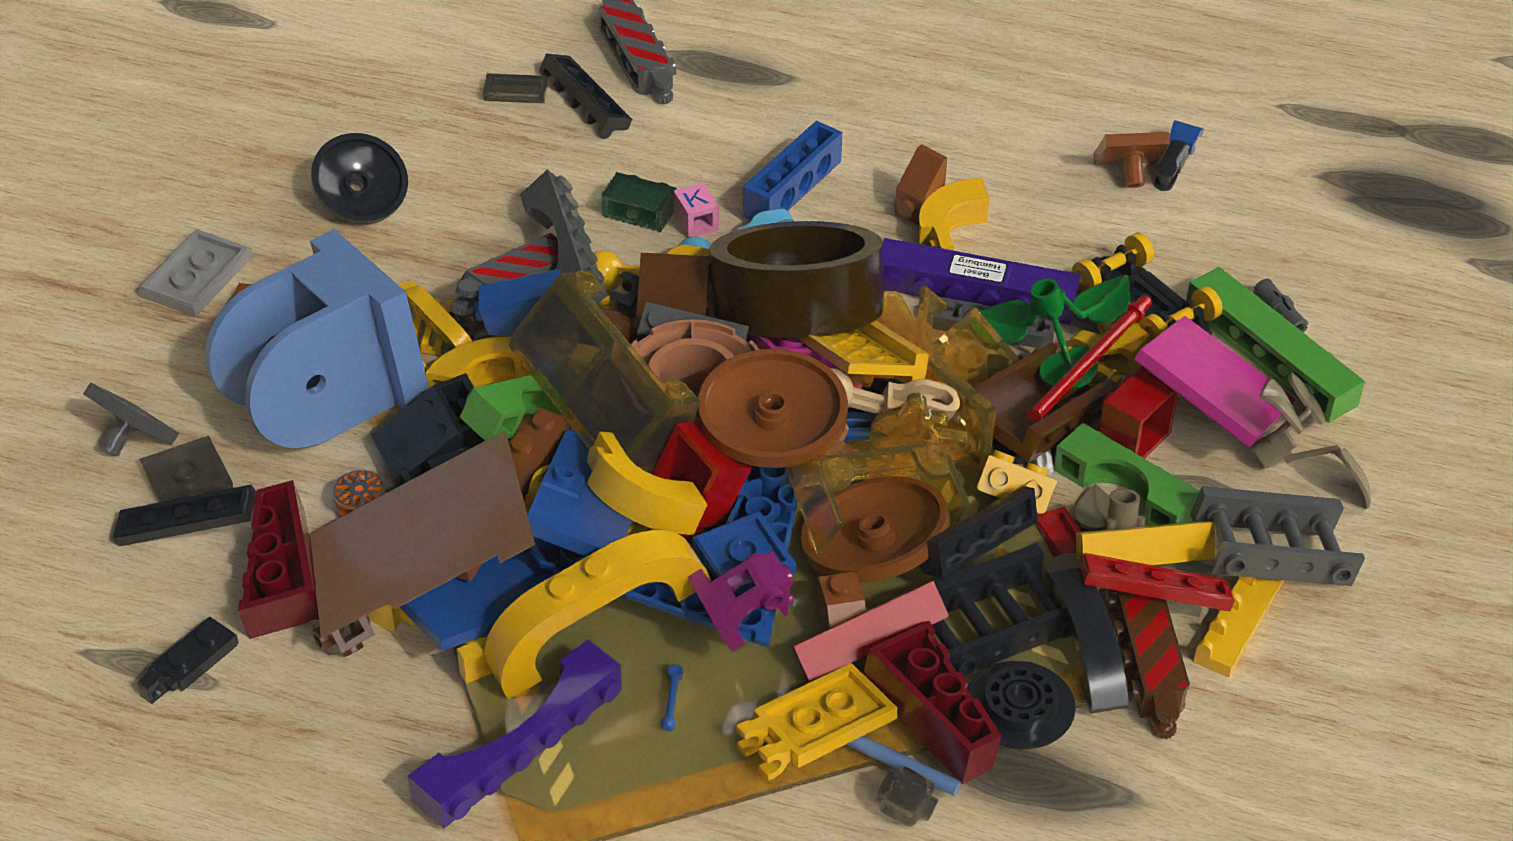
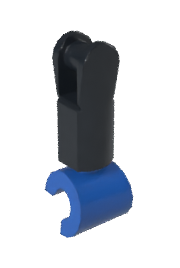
M1174 120L1170 133V145L1156 170L1157 177L1154 185L1158 190L1169 191L1173 188L1178 174H1180L1188 158V154L1192 155L1194 153L1195 143L1198 137L1202 136L1204 128Z

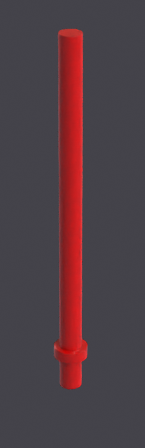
M1142 295L1136 302H1131L1126 306L1127 311L1028 412L1031 420L1035 422L1041 420L1134 323H1139L1145 317V311L1152 304L1148 296Z

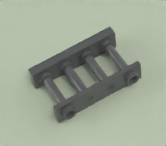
M1202 486L1190 513L1193 522H1214L1220 546L1210 567L1211 574L1352 586L1365 560L1363 553L1341 552L1333 531L1344 510L1340 499ZM1231 527L1248 528L1255 544L1236 542ZM1266 530L1284 532L1289 547L1271 545ZM1301 533L1318 535L1324 550L1306 548Z

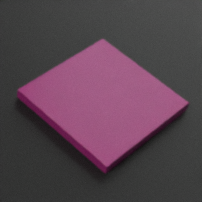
M1183 316L1144 346L1134 358L1137 363L1247 447H1251L1282 416L1272 404L1259 398L1264 384L1270 379L1186 316ZM1285 392L1291 404H1293L1296 399Z

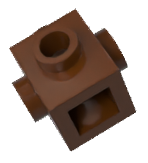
M368 614L340 629V632L337 630L322 639L319 616L310 620L314 628L312 637L320 650L326 651L328 655L342 654L343 657L349 656L364 647L363 641L375 635L370 626Z

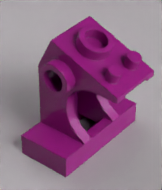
M774 552L763 555H750L743 563L712 582L702 569L688 576L718 633L732 652L746 644L738 628L747 614L761 606H765L767 610L779 608L785 617L788 615L789 603L794 601L792 594L789 593L790 587L793 586L792 574L786 564L781 565ZM752 582L756 584L755 587L735 597L733 592L738 588Z

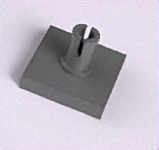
M92 382L89 383L83 395L114 414L113 416L116 419L103 440L98 444L114 455L119 456L121 454V450L134 429L148 433L170 445L174 443L179 435V432L137 405Z

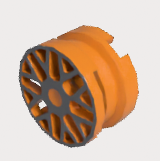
M367 470L351 471L340 477L334 486V498L338 517L340 518L384 495L385 484L378 474ZM365 475V480H359L360 476Z

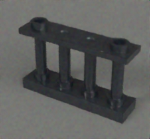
M1037 543L934 581L947 612L961 610L980 637L961 645L944 619L932 624L935 629V635L942 644L944 643L951 654L950 662L957 673L962 672L965 677L980 668L1058 638L1071 636L1063 608L1056 609L1051 591L1041 579L1044 552ZM1021 585H1027L1047 613L1028 619L1008 590ZM994 597L1014 625L995 632L975 602Z

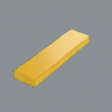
M1199 521L1076 533L1077 568H1079L1078 563L1082 553L1148 565L1214 559V522Z

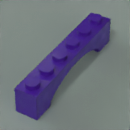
M587 639L559 661L560 679L556 687L542 706L525 722L501 738L472 751L447 757L437 753L408 775L411 801L443 829L453 821L463 818L477 802L486 795L494 794L509 777L516 772L526 769L532 759L546 748L555 746L564 734L576 725L583 724L590 717L591 713L605 702L608 703L615 699L620 690H622L621 664Z

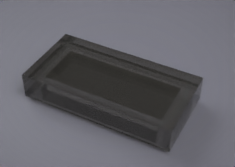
M487 73L483 89L484 101L545 103L548 76Z

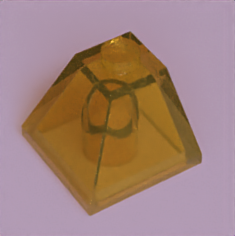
M976 307L924 350L929 354V359L965 401L969 389L974 384L984 382L996 371H1003L1011 366L1015 360L1019 359Z

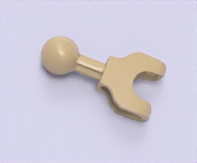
M830 368L839 377L846 390L848 407L874 413L875 429L886 432L892 442L900 448L922 453L931 451L939 439L938 427L935 421L950 420L960 406L957 392L950 386L935 381L920 379L906 384L888 382L882 394H877L853 387V383L846 373L839 369ZM933 399H940L947 405L933 401ZM917 432L922 433L926 438L921 437Z

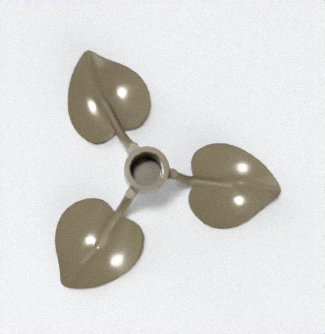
M1293 372L1288 374L1291 387L1304 404V410L1299 416L1295 413L1289 398L1281 386L1274 379L1266 382L1259 398L1269 402L1278 409L1286 421L1277 430L1252 445L1255 454L1264 467L1268 469L1283 459L1289 464L1298 459L1328 453L1335 454L1357 481L1364 494L1365 509L1369 508L1371 505V490L1368 479L1361 466L1345 448L1341 449L1338 445L1292 454V449L1297 447L1289 433L1292 429L1298 434L1303 432L1301 422L1310 414H1312L1319 425L1325 423V416L1319 403L1308 391L1301 379Z
M1094 484L1081 497L1074 512L1075 522L1090 531L1145 527V517L1138 515L1140 496L1135 491L1129 489H1116L1108 495L1097 484ZM1064 553L1051 559L1047 565L1046 574L1052 571L1077 568V553ZM1199 561L1154 565L1217 578L1220 576L1219 574H1211V566Z

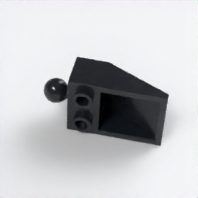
M466 373L433 385L371 435L392 479L394 478V472L400 467L411 469L416 478L428 471L427 460L467 446L471 449L485 441L460 418L466 404V397L474 388Z

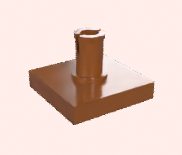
M1169 132L1105 134L1093 153L1094 165L1123 164L1124 187H1142L1145 185L1142 163H1156L1170 145Z

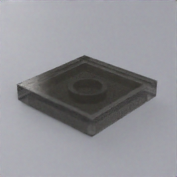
M209 435L140 458L142 470L158 502L234 488L233 482Z

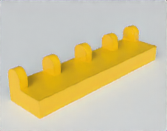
M1239 576L1236 585L1231 591L1235 600L1231 612L1220 610L1217 617L1213 618L1207 634L1196 647L1193 662L1226 677H1230L1285 580Z

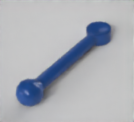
M671 665L667 672L670 686L665 717L660 722L661 728L667 732L672 731L676 726L673 713L678 681L683 677V668L679 665Z

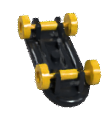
M1140 232L1128 236L1124 241V245L1117 246L1112 256L1095 257L1092 260L1082 259L1072 266V273L1081 274L1079 289L1082 292L1095 285L1127 274L1129 278L1130 303L1136 302L1142 295L1148 296L1152 301L1151 306L1145 311V317L1139 322L1140 327L1144 331L1152 334L1151 341L1183 316L1188 317L1212 335L1207 321H1212L1222 314L1221 299L1212 288L1203 286L1192 293L1191 299L1184 300L1155 275L1143 268L1142 266L1153 260L1154 249L1148 237Z

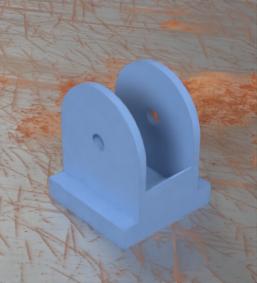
M335 229L310 241L313 255L250 285L234 296L216 317L206 341L205 364L213 384L228 399L246 406L248 416L256 429L269 441L283 447L305 448L324 443L395 405H398L403 410L429 389L406 291ZM272 336H275V337L272 338V339L269 341V343L266 345V342L268 341V339L271 338Z

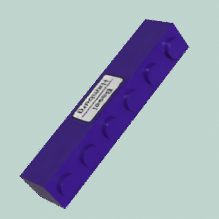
M884 238L883 240L884 290L929 299L945 297L988 306H995L1014 300H1021L1030 304L1029 301L1033 299L1030 291L1032 285L1041 279L1049 278L1057 282L1059 290L1063 289L1066 297L1072 303L1078 296L1081 274ZM1064 304V309L1061 316L1058 317V321L1061 324L1071 325L1073 312Z

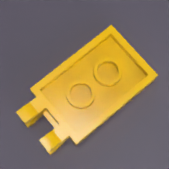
M849 663L754 709L752 721L747 720L736 725V731L743 738V740L737 742V749L745 757L758 751V755L766 762L759 766V772L767 781H770L780 775L790 761L799 768L896 720L897 706L852 663Z

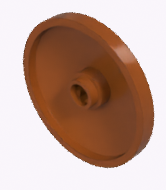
M760 349L729 358L718 365L707 376L701 386L698 397L699 423L707 439L724 455L752 466L781 468L811 461L824 454L838 441L847 422V394L839 377L819 360L791 350Z
M908 477L874 478L847 486L818 504L803 524L801 543L809 565L823 576L853 572L857 573L859 583L880 581L912 570L929 559L927 541L950 528V515L943 495L935 487L924 481Z

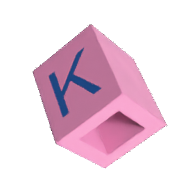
M704 183L674 190V216L688 238L719 231V206Z

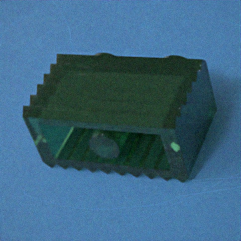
M616 172L615 176L610 180V184L608 183L605 191L602 192V215L605 218L609 217L611 220L615 219L617 222L621 220L623 223L627 222L629 225L633 224L634 226L639 225L641 228H650L652 231L657 230L660 233L674 213V190H677V188L664 182L657 183L642 179L637 175Z

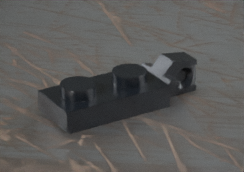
M212 617L207 618L147 669V673L137 682L141 697L153 704L169 690L173 692L178 689L183 692L238 646L237 634Z

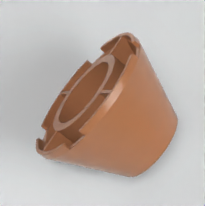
M696 319L664 323L650 329V335L639 342L634 340L626 350L621 363L622 387L657 443L667 444L677 423L699 421L698 397L701 386L707 376L718 365L729 358L745 352L759 350V348L752 340L748 343L736 335L734 328L721 323Z

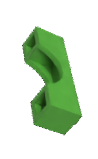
M571 367L475 387L466 397V404L460 418L485 441L503 431H506L507 438L510 439L515 435L524 414H535L540 408L569 417L570 421L587 415L590 409L589 396L594 388Z
M1082 423L1057 445L1054 465L1055 472L1082 488L1097 483H1111L1135 491L1139 494L1144 507V525L1157 526L1193 522L1190 513L1199 490L1142 458L1132 450L1106 437L1101 432Z

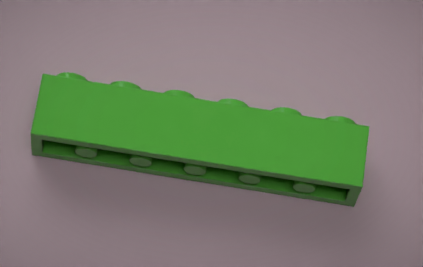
M1217 267L1190 281L1186 299H1191L1192 293L1203 286H1208L1215 290L1221 299L1222 314L1212 321H1207L1210 327L1299 399L1291 387L1288 374L1293 372L1298 376L1319 403L1325 420L1328 423L1359 406L1365 381L1222 268Z

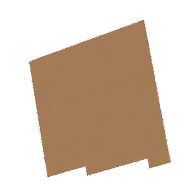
M506 431L495 435L310 533L321 639L390 602L392 610L497 555L499 563L535 545Z

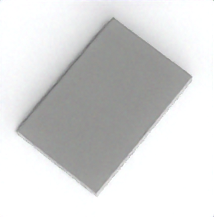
M195 229L138 288L141 298L196 317L253 257L251 248Z

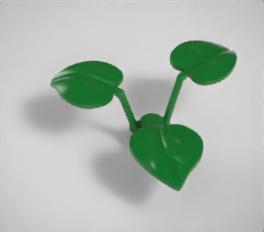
M1126 274L1095 285L1080 293L1073 303L1066 297L1063 289L1059 290L1055 280L1049 278L1041 279L1031 287L1030 291L1033 299L1029 301L1030 304L1021 300L1008 301L985 310L972 311V316L981 335L991 343L998 345L1013 344L1024 339L1027 335V326L1035 324L1037 313L1044 319L1051 320L1062 353L1050 355L1041 364L1040 376L1043 382L1052 388L1090 349L1088 346L1080 345L1068 351L1058 321V317L1061 316L1064 309V304L1079 319L1088 317L1095 324L1115 321L1127 311L1126 306L1130 303L1129 278ZM1098 361L1070 390L1080 388L1094 378L1098 370Z

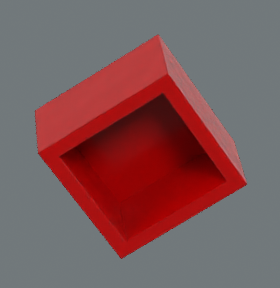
M1141 366L1134 374L1129 373L1123 380L1122 385L1114 393L1109 392L1104 397L1100 406V410L1103 411L1097 431L1145 459L1171 434L1179 394Z
M699 421L676 424L652 475L668 480L694 483L707 503V507L697 527L702 528L718 526L724 523L752 466L736 461L720 452L707 439Z

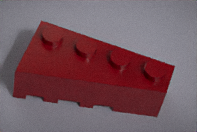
M293 480L257 489L251 523L253 531L251 543H248L247 548L249 560L247 572L243 574L242 580L243 598L239 600L238 613L250 639L306 624L318 617L311 542L305 510Z
M926 621L869 648L863 675L897 706V718L957 780L961 781V784H964L993 769L1001 734L979 699L971 696L967 689L968 681L962 672L957 673L950 662L951 654L944 643H938L934 636L935 629L930 621Z

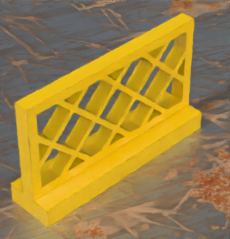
M876 320L866 326L844 333L820 337L808 335V338H797L847 374L892 375L904 384L914 380L925 379L929 354Z

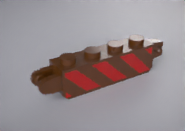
M1106 590L1105 606L1108 613H1113L1112 626L1117 642L1121 643L1122 649L1120 654L1124 672H1128L1130 677L1128 681L1130 701L1136 702L1140 718L1149 717L1151 728H1153L1152 731L1155 732L1154 735L1166 740L1167 738L1171 739V736H1174L1177 730L1175 722L1178 721L1180 713L1185 708V699L1190 682L1167 601L1116 590Z

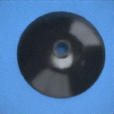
M347 133L330 139L319 149L311 167V184L318 201L331 214L351 223L372 224L390 217L401 206L408 189L407 169L400 155L385 141L368 134ZM351 185H358L361 190L355 191L351 188Z

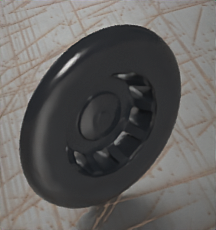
M1006 661L991 665L979 672L967 688L973 698L979 699L1001 734L999 745L1008 748L1035 749L1047 746L1057 741L1067 732L1075 717V700L1069 686L1056 673L1035 663Z

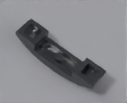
M1080 568L1047 572L1046 578L1056 609L1063 608L1083 670L1079 680L1090 714L1127 708L1129 706L1123 662L1108 611L1097 587L1084 585Z

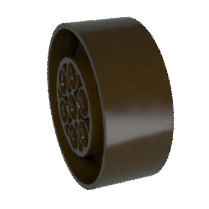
M824 221L769 223L730 232L716 239L710 246L714 318L749 326L748 335L769 338H808V335L818 337L834 335L866 326L877 320L884 312L883 241L878 234L866 228Z

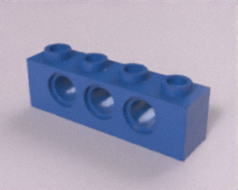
M816 120L743 186V217L752 220L755 215L763 211L777 209L789 211L841 163L843 132Z

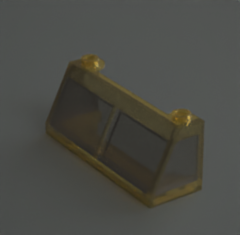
M591 271L560 274L514 331L510 339L509 348L589 449L594 445L599 431L611 432L628 458L636 466L652 474L676 424L694 422L701 402L684 382L679 380L661 382L591 298V296L598 295L601 290L600 282Z

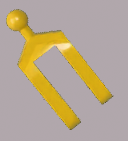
M414 280L398 284L406 291L409 305L451 349L473 342L457 321L421 285H418ZM423 362L424 369L426 372L428 370V367Z

